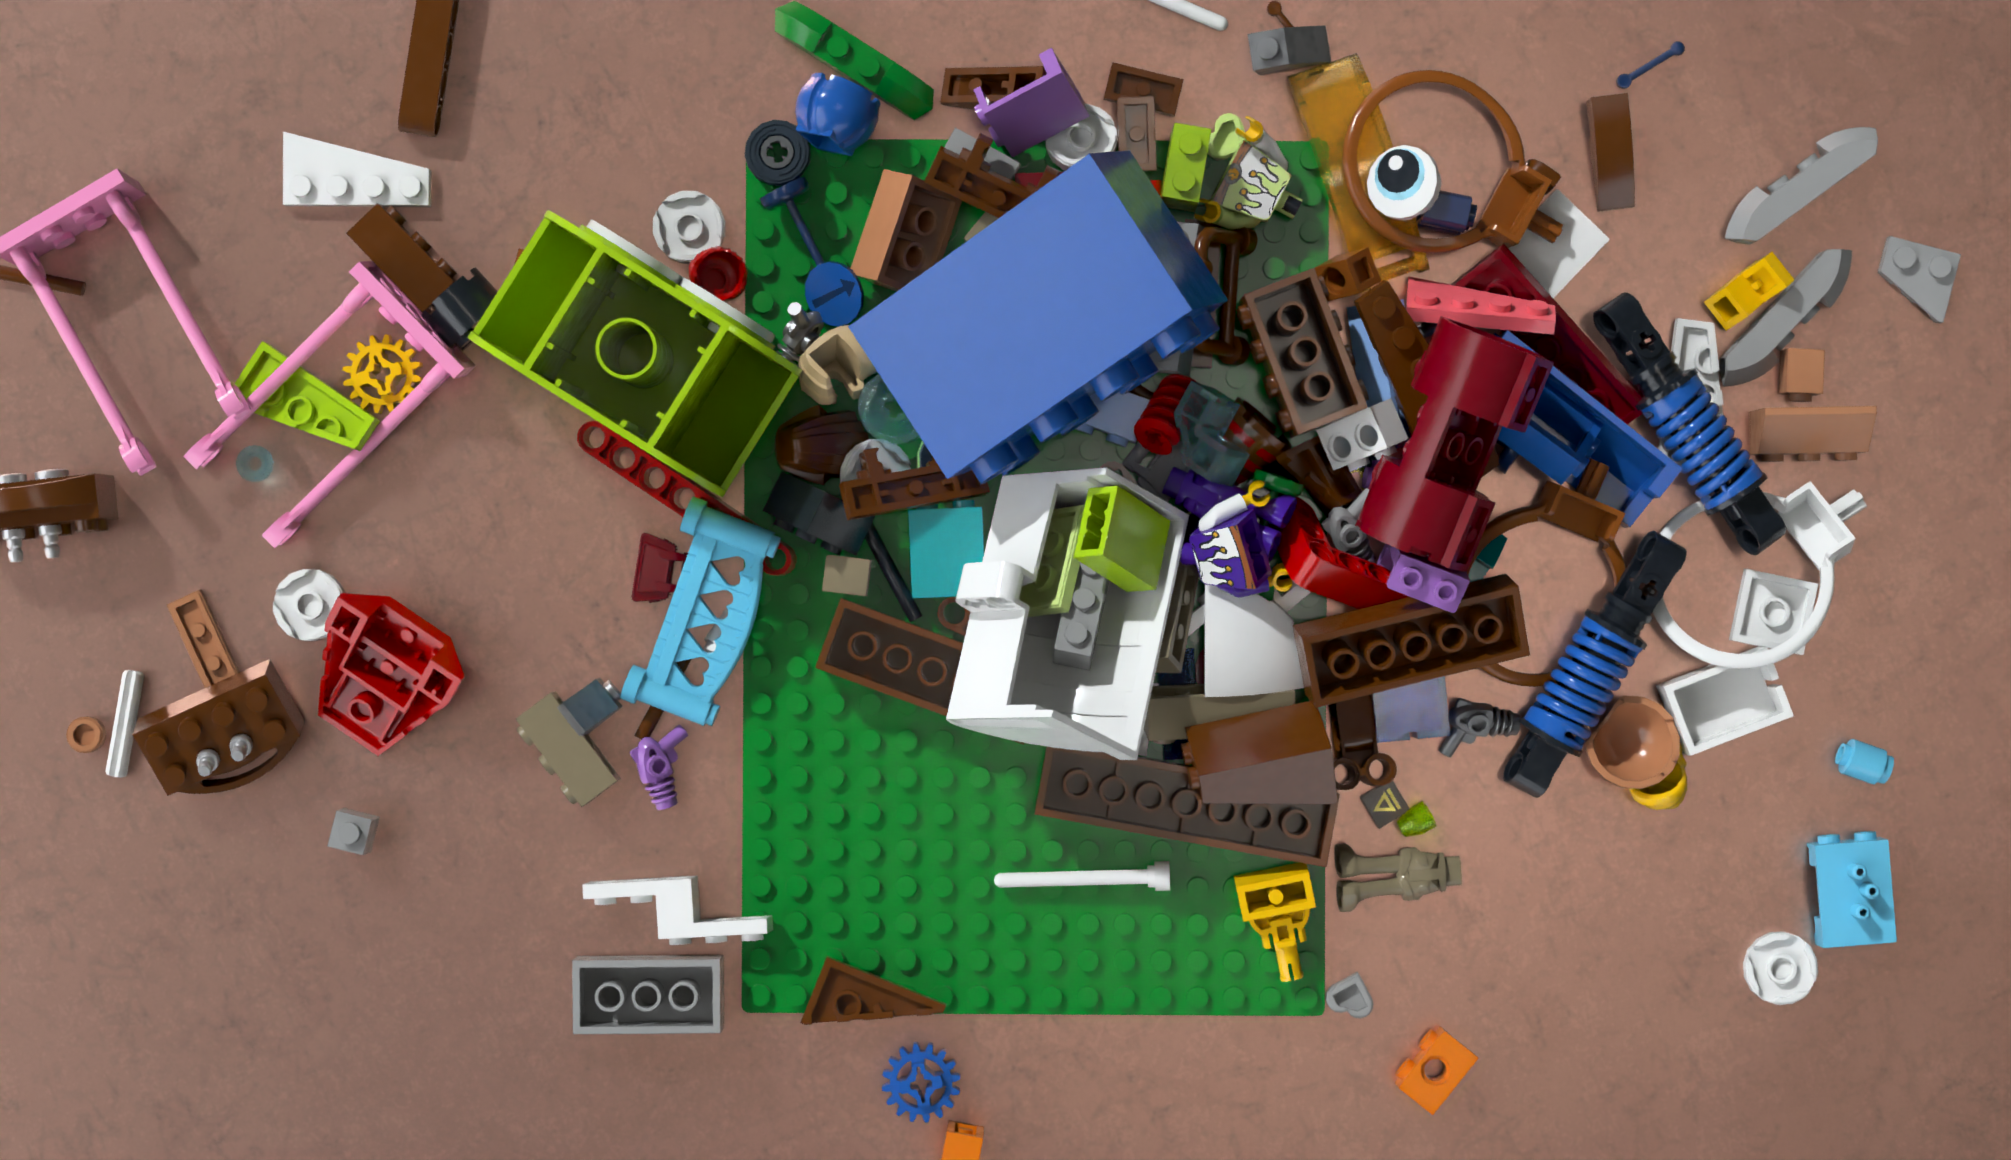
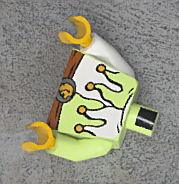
M1246 116L1245 119L1250 122L1248 131L1244 132L1238 128L1235 130L1238 136L1246 140H1242L1239 143L1211 199H1199V202L1205 203L1206 212L1203 216L1195 214L1194 218L1196 220L1213 223L1233 230L1243 227L1255 228L1261 221L1268 222L1274 210L1292 219L1294 218L1303 199L1285 190L1292 176L1287 172L1288 162L1276 141L1263 130L1261 122Z

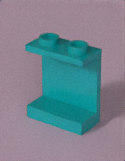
M975 500L953 501V508L938 509V504L918 507L916 510H908L912 598L957 596L964 564L983 561L982 507H975Z

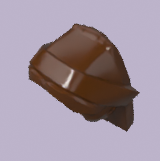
M816 405L790 418L778 427L775 433L776 461L784 472L796 478L824 485L831 477L840 478V468L846 454L855 445L868 440V434L863 429L862 421L857 420L854 411L842 410L827 413L820 405Z

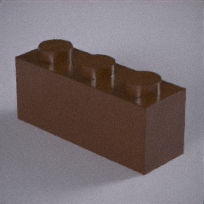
M377 203L346 234L422 313L426 310L431 314L435 310L432 302L456 281L453 277L457 272L443 258L437 262L429 254L428 250L432 246L417 231L411 235L402 226L407 220L392 205L386 209Z

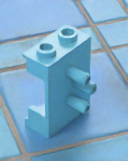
M1876 831L1855 832L1854 839L1840 840L1839 834H1827L1817 836L1818 842L1807 843L1809 863L1811 866L1816 867L1820 914L1819 916H1814L1815 945L1822 948L1897 942L1888 839L1877 837Z

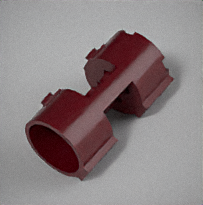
M1440 316L1427 351H1424L1422 358L1415 366L1414 378L1411 383L1415 390L1428 396L1426 403L1419 409L1417 425L1413 435L1404 445L1402 451L1403 459L1382 454L1380 461L1375 465L1368 488L1369 492L1355 526L1360 527V530L1367 535L1407 553L1411 552L1422 557H1427L1428 555V560L1440 564L1448 569L1467 572L1496 504L1476 489L1502 427L1526 432L1554 362L1515 343L1464 323Z

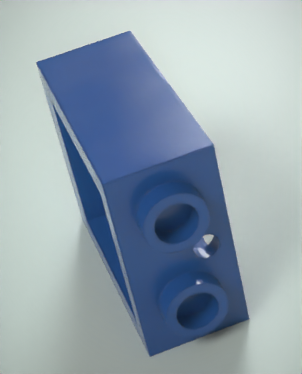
M1546 382L1534 414L1576 444L1575 450L1573 451L1532 419L1525 433L1503 426L1498 439L1558 484L1562 485L1570 475L1577 478L1590 461L1588 458L1601 443L1597 435L1604 424Z

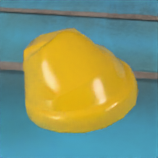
M1681 743L1680 756L1673 771L1660 783L1643 789H1629L1636 802L1654 810L1675 809L1682 803L1687 792V775L1685 771L1687 763L1682 755Z

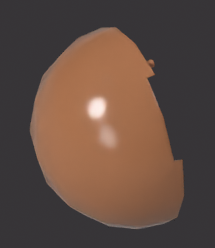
M1620 697L1586 742V751L1592 767L1604 780L1621 788L1643 789L1660 783L1673 771L1680 756V736L1674 724V718L1662 705L1645 697Z

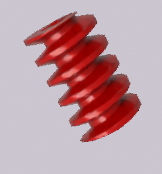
M1170 374L1163 378L1147 404V408L1144 409L1134 425L1135 437L1142 447L1159 455L1172 453V446L1178 444L1181 439L1180 435L1184 434L1187 424H1190L1193 414L1198 411L1199 404L1206 397L1202 386L1188 376L1180 374Z

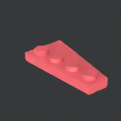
M1408 276L1406 310L1415 322L1438 324L1440 316L1472 327L1554 335L1556 324L1555 305L1540 300L1530 301Z

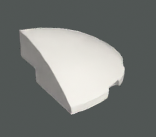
M1205 585V697L1247 696L1304 688L1292 627L1294 625L1293 619L1274 600L1268 601L1258 594L1238 598L1219 589L1217 586Z

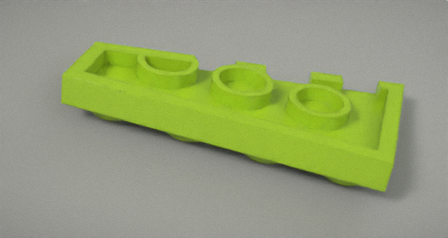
M262 341L235 384L247 399L288 357L269 343ZM302 366L254 412L260 416L358 451L362 450L380 422L379 419Z

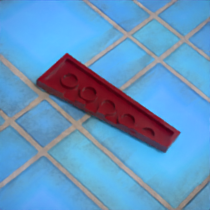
M1504 243L1451 284L1530 301L1540 300L1555 305L1556 324L1554 335L1521 331L1510 332L1537 354L1554 362L1553 366L1627 425L1643 414L1635 407L1642 397Z

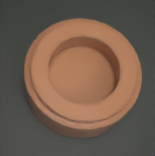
M79 717L68 726L66 733L67 741L71 748L77 752H94L104 744L106 729L103 723L95 717Z

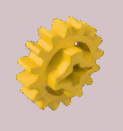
M385 334L382 343H380L377 336L371 335L369 346L359 341L356 345L360 352L358 354L348 352L346 355L353 363L352 366L342 367V371L350 373L351 376L350 379L343 382V385L354 387L355 390L349 396L352 400L363 398L360 405L361 408L367 410L374 404V413L382 414L384 406H387V409L391 412L397 406V403H401L415 389L413 387L414 383H420L423 380V377L416 375L415 371L422 368L423 364L412 361V358L417 353L415 349L411 348L404 351L406 341L399 339L392 345V336ZM385 350L395 352L403 362L393 363L389 360ZM369 356L370 362L366 369L360 372L363 362ZM380 366L389 369L391 374L385 376V383L382 380L376 379V374L381 372ZM406 377L404 386L397 392L396 387L401 378ZM373 386L377 388L381 399L371 396L363 387Z

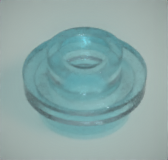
M248 446L237 456L236 468L240 476L245 480L251 482L263 481L273 470L274 462L272 455L264 447ZM254 457H258L261 460V467L256 471L250 467V461Z

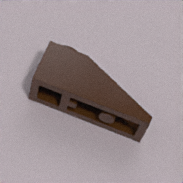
M1044 66L945 68L940 103L945 106L975 110L974 106L979 104L974 92L975 88L980 86L990 102L994 103L1045 76L1047 73Z

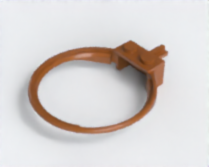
M1436 70L1404 73L1375 88L1362 101L1352 116L1344 138L1342 153L1345 184L1349 196L1361 217L1374 231L1386 240L1412 251L1445 253L1467 247L1482 239H1487L1497 246H1501L1504 243L1510 248L1519 244L1526 229L1552 244L1560 236L1563 224L1537 209L1552 180L1526 166L1524 148L1516 125L1504 108L1475 83L1461 76ZM1423 82L1444 83L1470 93L1480 100L1493 114L1506 140L1509 162H1512V169H1506L1476 227L1457 236L1437 239L1423 238L1407 234L1395 228L1374 209L1360 181L1357 149L1366 120L1383 99L1393 92L1412 84Z
M1589 458L1590 461L1585 467L1575 491L1546 481L1536 504L1508 511L1487 523L1467 574H1469L1477 556L1492 540L1517 526L1536 522L1538 517L1596 542L1600 539L1604 543L1601 550L1609 562L1616 587L1621 575L1626 570V565L1614 538L1625 513L1595 500L1610 467ZM1497 663L1480 667L1491 676L1514 685L1538 687L1543 686L1546 681L1558 683L1551 677V672L1527 674L1515 672Z

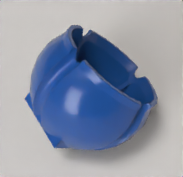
M814 73L803 85L796 100L795 114L798 124L796 131L817 150L852 156L854 150L864 144L873 134L878 123L881 103L877 98L871 100L872 93L852 81L832 74L830 79L826 80L824 73Z

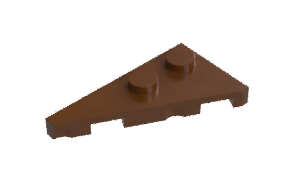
M827 956L800 1023L811 1025L822 1022H849L860 1019L874 1020L898 1016L932 1015L943 1013L946 1003Z

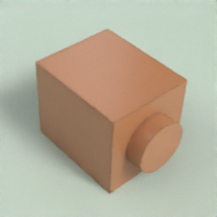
M1797 348L1781 350L1778 394L1789 395V401L1812 402V396L1823 394L1825 350Z

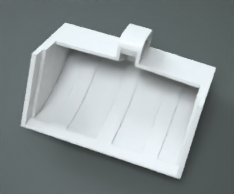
M1107 467L1002 476L983 561L964 564L957 591L956 603L971 613L946 720L965 729L1004 739L1053 748L1105 752L1119 760H1137L1189 515ZM1120 486L1171 521L1157 589L1126 592L1109 581L1090 671L1054 664V646L1062 613L1028 617L1030 606L1019 600L1022 586L1036 581L1053 510L1085 505L1088 488Z

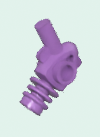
M681 725L676 726L658 742L651 737H644L638 743V746L630 751V755L637 765L641 782L648 784L645 789L651 791L649 795L654 797L651 802L655 804L657 810L667 809L678 803L676 799L677 792L672 791L675 789V786L670 785L675 779L669 776L673 774L671 763L678 759L674 747L688 736L686 730Z

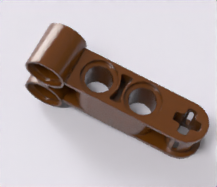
M1371 694L1329 704L1335 758H1333L1334 770L1339 764H1343L1348 770L1347 780L1343 784H1339L1336 781V789H1353L1360 780L1362 783L1370 786H1384L1391 783L1397 774V766L1391 756L1385 753H1378ZM1376 759L1382 763L1384 768L1382 776L1377 780L1371 776L1369 771L1371 763Z

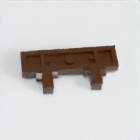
M980 133L972 151L963 147L959 155L941 146L924 182L1000 218L1059 176L1060 171L1047 165L1037 186L1028 182L1027 187L1006 178L990 170L992 164L984 161L993 139Z
M878 447L863 450L859 454L862 470L856 472L857 479L844 481L839 484L847 521L982 496L990 492L988 482L980 484L973 471L947 479L933 456L931 458L932 461L926 463V467L893 473L891 469L884 470L882 463L877 459Z

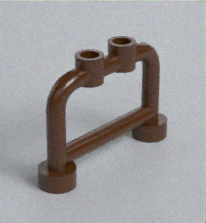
M1213 226L1206 227L1198 234L1194 249L1212 274L1213 265L1208 260L1209 245L1211 241L1226 245L1222 291L1229 301L1221 305L1219 340L1208 338L1194 348L1203 353L1218 355L1219 359L1225 364L1241 365L1248 359L1250 349L1245 338L1234 335L1240 255H1250L1256 249L1258 237L1252 228L1243 227L1226 230Z

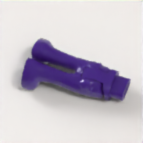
M1177 467L1172 468L1162 491L1163 494L1176 499V505L1181 506L1183 504L1185 509L1200 519L1216 504L1238 493L1241 496L1248 493L1221 478L1201 473L1196 474V471L1192 469L1186 472ZM1253 494V496L1256 498H1262L1258 495ZM1282 495L1269 499L1268 503L1264 506L1258 507L1250 504L1247 506V509H1254L1256 516L1284 529L1290 522L1296 509L1297 498L1290 495ZM1258 523L1263 545L1270 562L1278 550L1282 539V532Z

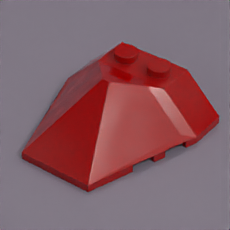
M341 593L325 621L324 631L328 633L327 646L323 649L322 660L325 661V671L320 680L318 716L379 756L405 737L411 730L418 725L420 726L430 716L446 707L452 701L465 676L451 637L390 596Z

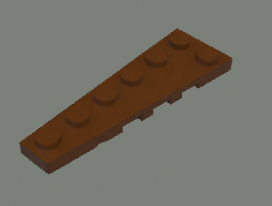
M1383 280L1356 299L1354 303L1372 346L1378 353V360L1383 372L1391 383L1396 395L1394 398L1399 409L1404 414L1409 426L1408 431L1412 437L1417 425L1418 411L1426 403L1428 396L1415 390L1411 383L1414 378L1415 366L1422 358L1424 351H1427L1429 345L1390 283ZM1494 448L1482 477L1499 465V455Z

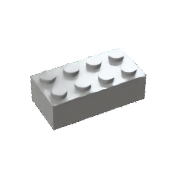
M724 955L577 956L572 960L573 1034L721 1033L724 1029Z

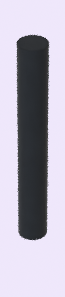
M872 522L865 540L909 622H912L923 615Z

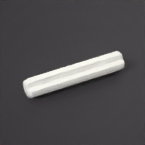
M124 670L122 674L105 771L107 775L112 777H126L134 738L132 733L137 721L144 674L140 671Z

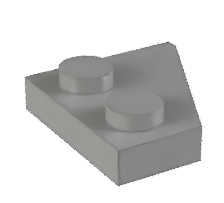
M1889 236L1886 238L1877 273L1890 284L1898 287L1901 294L1910 302H1915L1930 315L1929 318L1933 322L1940 324L1944 322L1961 254Z

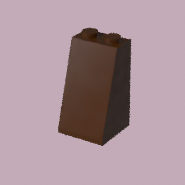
M1311 701L1185 727L1187 742L1181 743L1182 755L1185 765L1192 764V767L1188 768L1192 790L1199 789L1203 803H1338L1332 747L1318 707L1315 708Z

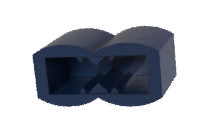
M1440 190L1438 199L1430 210L1423 215L1419 214L1416 216L1415 228L1454 236L1460 235L1461 232L1468 231L1469 227H1473L1477 205L1471 204V196Z

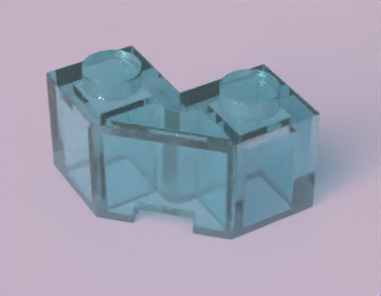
M1191 381L1174 411L1175 424L1177 428H1180L1183 448L1180 449L1182 463L1211 482L1233 487L1250 454L1223 437L1240 404L1214 387Z

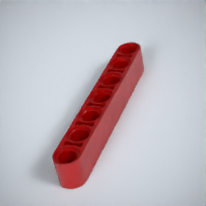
M589 421L579 428L577 442L586 453L680 516L684 517L686 511L679 502L680 493L684 489L690 488L694 492L695 497L708 502L707 507L712 509L719 508L725 514L761 527L688 477L600 422ZM596 428H600L604 433V442L598 448H594L589 441L591 432ZM626 448H630L635 455L634 463L628 468H624L619 462L620 453ZM660 468L664 472L665 481L661 487L655 489L649 482V476L654 469ZM780 540L778 549L785 553L786 563L781 569H774L769 562V557L766 556L763 560V571L767 574L786 575L795 568L797 563L796 553L791 546Z

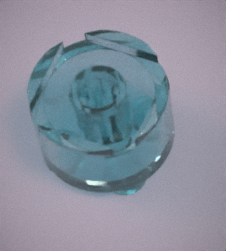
M879 374L865 384L859 396L858 412L864 428L871 436L883 443L899 446L916 441L920 436L905 413H898L896 418H892L890 410L886 409L887 403H894L895 398Z

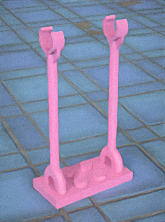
M117 168L0 237V258L16 265L34 287L122 444L119 446V451L124 462L132 473L137 471L142 476L154 469L156 464L142 441L133 436L46 281V273L39 260L40 256L54 248L62 249L71 245L76 240V235L85 230L92 231L100 228L107 222L106 218L115 213L130 233L217 388L214 390L216 398L228 417L233 415V418L237 420L251 412V408L237 385L233 381H229L141 225V218L133 202L145 196L146 193L138 181Z
M360 261L349 271L359 284L347 295L343 303L246 399L251 412L237 420L233 418V415L229 416L212 434L208 433L202 437L183 456L196 470L200 466L204 468L223 449L224 446L222 444L353 313L361 309L373 297L382 305L378 309L379 312L393 325L398 322L408 332L405 335L408 342L418 351L424 348L438 363L426 374L421 383L377 425L361 451L353 449L290 512L288 511L278 518L262 534L274 548L278 545H283L302 525L300 522L434 390L440 387L450 376L454 379L467 376L476 367L458 347L450 348L421 317L422 312L373 261Z

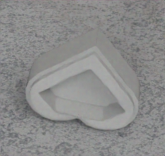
M1358 972L1333 984L1326 992V1003L1335 1012L1342 1013L1347 1011L1355 1018H1364L1373 1009L1372 997Z

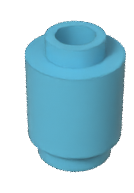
M1850 739L1847 744L1842 743L1836 753L1835 763L1839 765L1840 773L1874 785L1877 782L1885 784L1888 781L1894 767V758L1887 755L1886 750Z

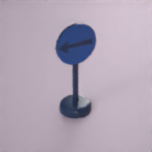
M804 176L761 197L760 201L767 210H772L786 204L816 264V267L810 271L805 282V297L810 310L819 312L823 319L822 322L827 325L837 327L846 325L857 318L861 312L864 302L863 288L859 278L852 269L843 263L834 261L824 262L794 202V199L805 194L809 189V184Z

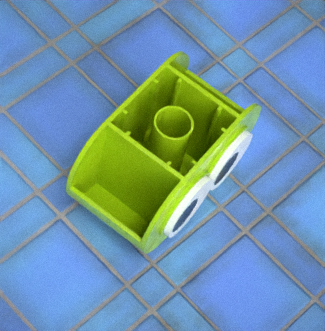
M547 210L544 214V219L475 329L467 337L518 372L666 465L721 497L727 492L803 371L773 350L775 346L771 342L776 335L740 311L682 277L654 257L591 219L587 226L581 224L580 227H577L550 210Z

